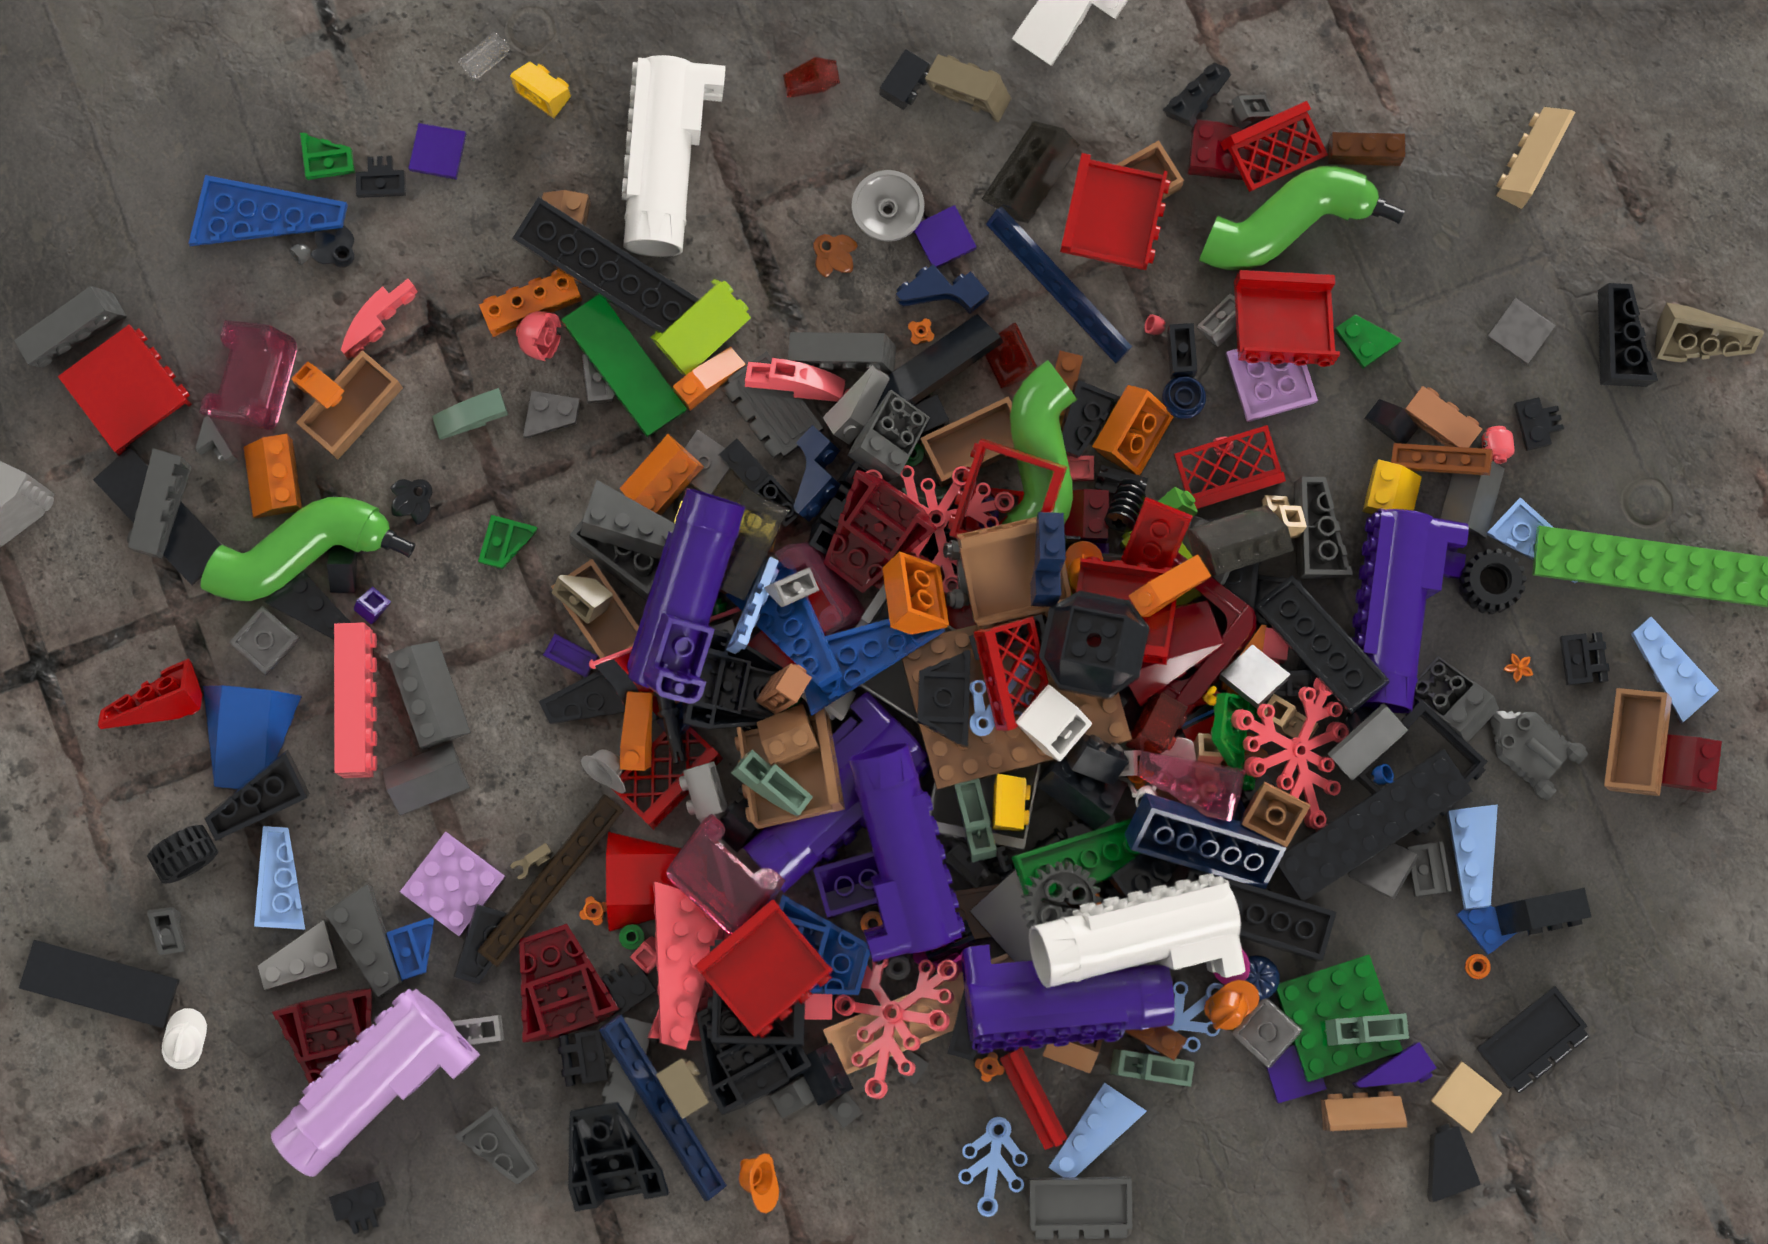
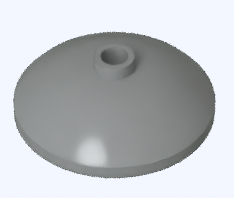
M894 170L878 171L864 178L857 186L852 198L853 217L858 227L869 237L880 241H897L910 235L920 224L924 214V197L918 184L908 175ZM891 208L893 211L890 214H886L884 209Z

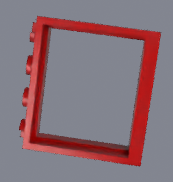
M985 439L979 440V444L974 443L970 457L974 458L971 467H966L962 481L966 482L964 490H959L955 500L958 509L956 515L951 514L947 527L951 529L949 535L957 538L958 534L971 532L961 527L987 449L1054 471L1041 512L1053 513L1067 466Z

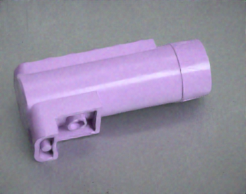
M408 989L405 993H401L392 1002L395 1006L394 1008L391 1006L388 1010H384L374 1020L376 1025L373 1024L366 1028L356 1038L358 1043H353L339 1054L340 1061L336 1060L320 1073L323 1078L319 1077L302 1091L305 1096L299 1101L300 1104L294 1107L291 1113L271 1132L272 1141L279 1153L301 1173L311 1177L316 1176L334 1157L339 1156L348 1143L397 1095L404 1100L415 1092L440 1066L454 1079L480 1056L455 1029L454 1024L445 1012L417 989L413 991Z

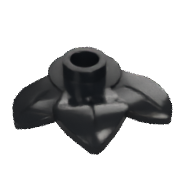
M343 225V228H338L335 236L326 232L316 231L315 243L317 249L310 254L316 262L324 265L334 264L338 267H347L353 263L354 251L352 247L354 237L346 226ZM339 255H345L346 258L341 259V258H338V256H339Z
M407 479L396 481L390 488L397 496L392 503V515L402 517L411 514L417 525L422 524L431 511L429 500L432 496V486L424 479H417L413 482ZM418 487H421L423 490L420 496L416 493Z

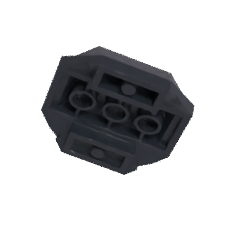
M1078 591L1049 608L1039 659L1059 690L1110 700L1139 679L1149 626L1130 600ZM1091 637H1098L1102 642L1098 647L1093 648L1087 644V641Z

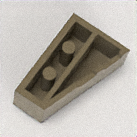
M938 54L925 78L931 90L957 103L960 100L973 105V111L979 113L980 109L992 114V120L998 123L1012 99L998 73L992 70H988V72L983 71L973 63H961L957 58L950 55L945 57Z
M684 1058L656 1074L682 1119L709 1103L701 1081L698 1078V1075L701 1074L699 1068L694 1061H688V1059Z

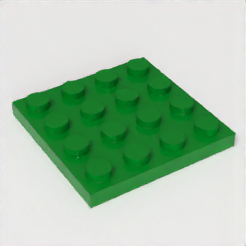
M1370 954L1279 983L1276 994L1282 1011L1303 1030L1293 1044L1295 1045L1307 1082L1403 1051L1399 1040L1328 1046L1325 1020L1390 1015Z

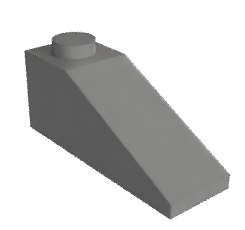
M872 365L824 415L823 419L833 435L850 444L860 434L871 418L890 379L888 375Z

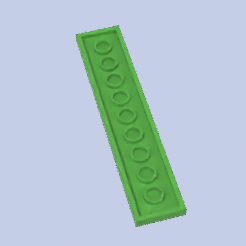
M1537 527L1533 576L1768 607V557L1554 527Z

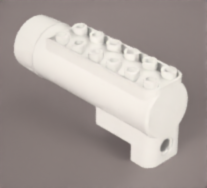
M665 55L647 58L638 57V62H633L626 138V154L630 155H625L624 177L628 178H623L622 200H626L623 244L626 250L650 257H672L683 252L684 229L687 223L686 204L691 145H699L703 100L722 102L725 66L692 63L683 58Z
M1205 874L1199 876V880L1193 882L1186 879L1177 881L1175 886L1168 888L1166 885L1155 886L1151 888L1152 892L1144 894L1143 891L1128 893V897L1119 899V897L1106 898L1104 903L1095 905V903L1082 904L1080 909L1072 911L1073 916L1061 917L1055 921L1032 926L1029 932L1030 951L1041 983L1046 988L1073 981L1080 982L1093 976L1157 961V963L1173 970L1206 962L1207 971L1219 973L1220 976L1225 978L1244 973L1246 970L1239 939L1241 930L1240 914L1236 899L1230 889L1229 881L1224 880L1221 876L1214 877L1213 874Z

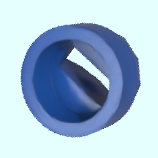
M1388 764L1377 766L1371 773L1375 778L1373 780L1374 783L1378 785L1389 784L1394 779L1393 771Z

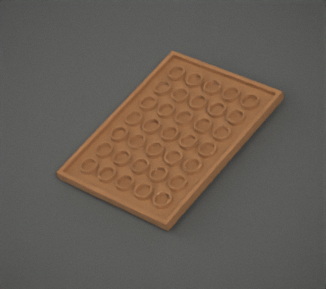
M1044 611V616L1047 618L1049 611ZM1030 615L1020 617V619L1030 617ZM1006 621L996 622V626L1006 624ZM973 625L942 633L902 658L917 717L920 670L934 666L947 658L950 659L965 650H971L970 684L975 680H982L985 683L980 660H975L969 636L974 635L973 632L989 628ZM1028 648L1025 653L1031 654L1034 657V652ZM1020 650L1011 653L1018 656ZM1005 655L1002 664L1003 668L1009 672L1014 659ZM1028 659L1024 660L1025 662L1030 664V661ZM1046 670L1049 685L1077 706L1093 723L1084 734L1089 736L1091 734L1096 735L1102 741L1110 744L1112 742L1120 744L1131 741L1132 738L1119 693L1110 700L1059 690ZM1033 672L1028 685L1037 690L1040 678ZM976 683L974 686L976 692L979 693L981 691L979 683ZM1019 683L1015 686V688L1013 689V691L1010 693V694H1012L1013 696L1016 695V693H1017V691H1018V689H1019V687H1020V684H1019ZM987 688L983 694L985 709L990 704ZM1025 688L1022 695H1024L1029 690ZM969 690L970 720V717L975 713L973 694ZM1030 694V695L1028 696V702H1029V703H1030L1031 699L1033 698V695H1032V694ZM1021 705L1016 706L1014 709V711H1020L1022 713H1024L1026 710ZM1015 714V720H1018L1019 715ZM980 719L979 726L981 728H984L986 726V721L984 719ZM919 724L936 790L1055 760L1044 754L1019 726L1010 731H1000L994 727L992 732L986 736L975 735L968 726V747L964 748Z

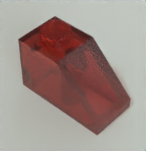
M814 57L783 74L787 97L790 98L824 92L840 83L836 60Z

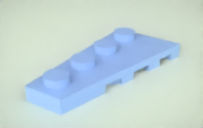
M1520 497L1486 534L1534 560L1537 527L1552 526Z
M769 557L763 562L727 646V651L736 654L741 649L744 650L748 645L753 627H755L759 619L761 606L765 604L769 595L764 587L770 585V582L773 583L779 572L776 569L778 560Z
M1649 617L1631 633L1644 659L1652 668L1655 679L1660 683L1664 692L1668 693L1672 698L1671 705L1677 714L1676 717L1680 724L1719 691L1652 617Z
M1498 804L1449 810L1447 812L1464 910L1485 908L1491 905Z
M263 826L254 927L305 930L289 828Z
M1103 1083L1048 1168L1062 1177H1076L1147 1111L1108 1084Z

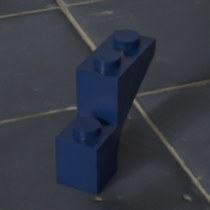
M934 264L929 268L923 267L916 273V278L910 283L908 281L904 282L896 290V301L901 306L951 300L960 304L969 314L989 299V292L971 271L967 275H959L952 282L954 285L951 286Z
M813 425L796 442L805 454L806 469L795 500L794 509L808 522L819 514L821 508L829 499H832L837 494L841 486L824 469L834 461L840 450Z
M1038 512L1035 562L1030 582L1031 606L1052 607L1058 603L1061 597L1060 571L1066 560L1063 513Z

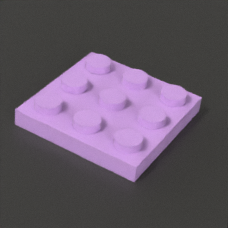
M1238 349L1226 352L1225 355L1247 422L1317 403L1318 399L1307 364L1303 366H1297L1294 363L1275 365L1270 362L1261 361L1258 363H1247L1246 361L1238 360Z
M445 832L400 892L461 937L470 924L475 905L484 906L506 876L449 833Z

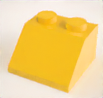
M528 62L512 72L510 78L516 93L552 118L557 116L571 97L569 85L559 77L554 79L549 75L550 72L540 64L536 66Z
M1378 459L1373 466L1362 512L1373 514L1380 508L1414 511L1422 476L1403 465Z
M997 774L995 777L992 830L1023 831L1024 825L1029 824V810H1025V800H1030V785H1026V778Z

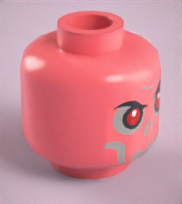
M1490 427L1481 436L1482 448L1492 449V461L1495 463H1505L1514 454L1513 434L1511 431L1506 430V427Z

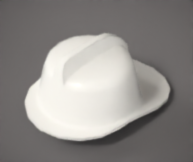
M194 1009L179 1010L170 1017L162 1042V1055L164 1060L176 1069L192 1067L201 1056L207 1033V1023L200 1012Z

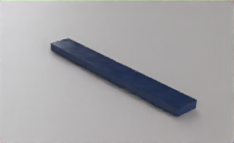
M1002 206L996 209L986 225L1115 364L1121 361L1132 348L1131 344Z
M619 1015L600 1028L599 1031L704 1201H709L727 1185L687 1120L681 1118L657 1078L656 1074L658 1073L622 1015Z

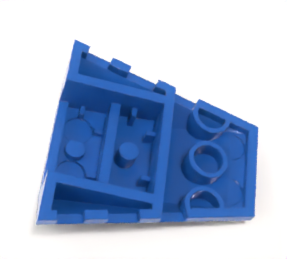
M224 685L203 686L214 787L239 789L277 758L302 696L265 689Z
M782 894L779 904L780 909L833 969V972L830 973L832 979L821 988L819 985H816L810 992L812 994L859 995L870 956L867 943Z

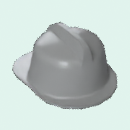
M601 749L591 756L586 755L582 757V767L591 778L612 788L616 792H625V786L620 778L623 770H620L619 755L609 750Z

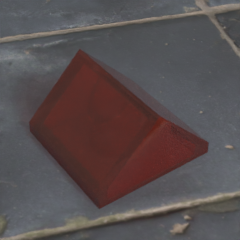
M1017 323L1011 324L998 333L1003 343L985 355L1001 389L1026 379L1037 368Z

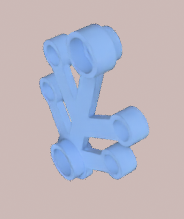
M1025 653L1022 660L1028 659L1031 665L1034 657L1031 654ZM1019 664L1014 675L1021 679L1024 674H1027L1029 669ZM1012 679L1008 685L1009 693H1011L1015 686L1018 684L1016 681ZM975 680L969 686V690L973 694L975 713L970 717L969 727L975 735L986 736L992 732L995 722L991 705L989 704L986 709L984 705L983 694L986 691V684L982 680ZM976 683L981 685L979 693L974 689ZM1028 691L1021 696L1020 700L1029 705L1028 696L1030 694L1034 696V693ZM1014 711V715L1017 714L1019 717L1023 714L1020 711ZM980 719H984L986 721V726L984 728H981L979 726Z
M1176 982L1173 985L1175 994L1174 1023L1172 1026L1167 1027L1175 1032L1184 1030L1206 1033V1035L1211 1037L1216 1036L1220 1032V1028L1214 1034L1209 1033L1207 1030L1208 1026L1213 1024L1212 1021L1202 1023L1190 1020L1204 1010L1205 1002L1212 996V989L1220 990L1223 985L1220 983L1210 984L1206 989V995L1183 1013L1188 986L1185 982ZM1178 984L1184 986V993L1179 994L1176 992ZM1189 1037L1183 1049L1189 1052H1196L1200 1048V1041L1196 1037ZM1190 1040H1195L1197 1043V1047L1193 1050L1188 1047ZM1146 1045V1047H1147L1151 1052L1159 1053L1158 1051H1156V1050H1154L1153 1048H1151V1047H1149L1148 1045Z
M1002 1117L992 1118L987 1123L986 1133L972 1144L968 1143L962 1148L963 1156L967 1159H972L977 1155L979 1149L992 1141L990 1153L970 1168L961 1170L958 1175L961 1183L970 1184L976 1175L988 1167L984 1197L980 1198L977 1204L978 1211L985 1217L993 1216L998 1210V1203L994 1199L998 1169L1009 1182L1010 1190L1020 1192L1024 1187L1023 1180L1015 1175L1000 1154L1001 1145L1003 1144L1011 1153L1012 1161L1016 1166L1022 1167L1028 1161L1027 1155L1019 1150L1010 1137V1123ZM996 1125L1003 1127L1002 1134L997 1135L994 1133ZM972 1146L975 1152L972 1156L965 1154L966 1147ZM1022 1154L1025 1157L1022 1164L1016 1163V1155ZM963 1172L971 1174L969 1181L965 1182L961 1179ZM1017 1179L1021 1182L1019 1189L1012 1188L1011 1183L1013 1180ZM985 1201L992 1203L990 1211L983 1209L982 1206Z

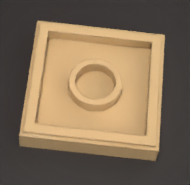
M1460 1061L1430 1102L1469 1133H1473L1502 1093Z

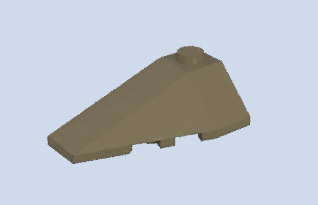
M1666 303L1657 322L1656 359L1673 362H1687V359L1697 357L1704 360L1709 359L1710 356L1722 354L1725 357L1753 354L1764 332L1763 330L1696 308Z

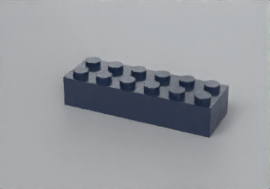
M1148 793L1144 794L1124 834L1130 849L1262 889H1266L1286 850L1285 846L1241 825L1242 821Z

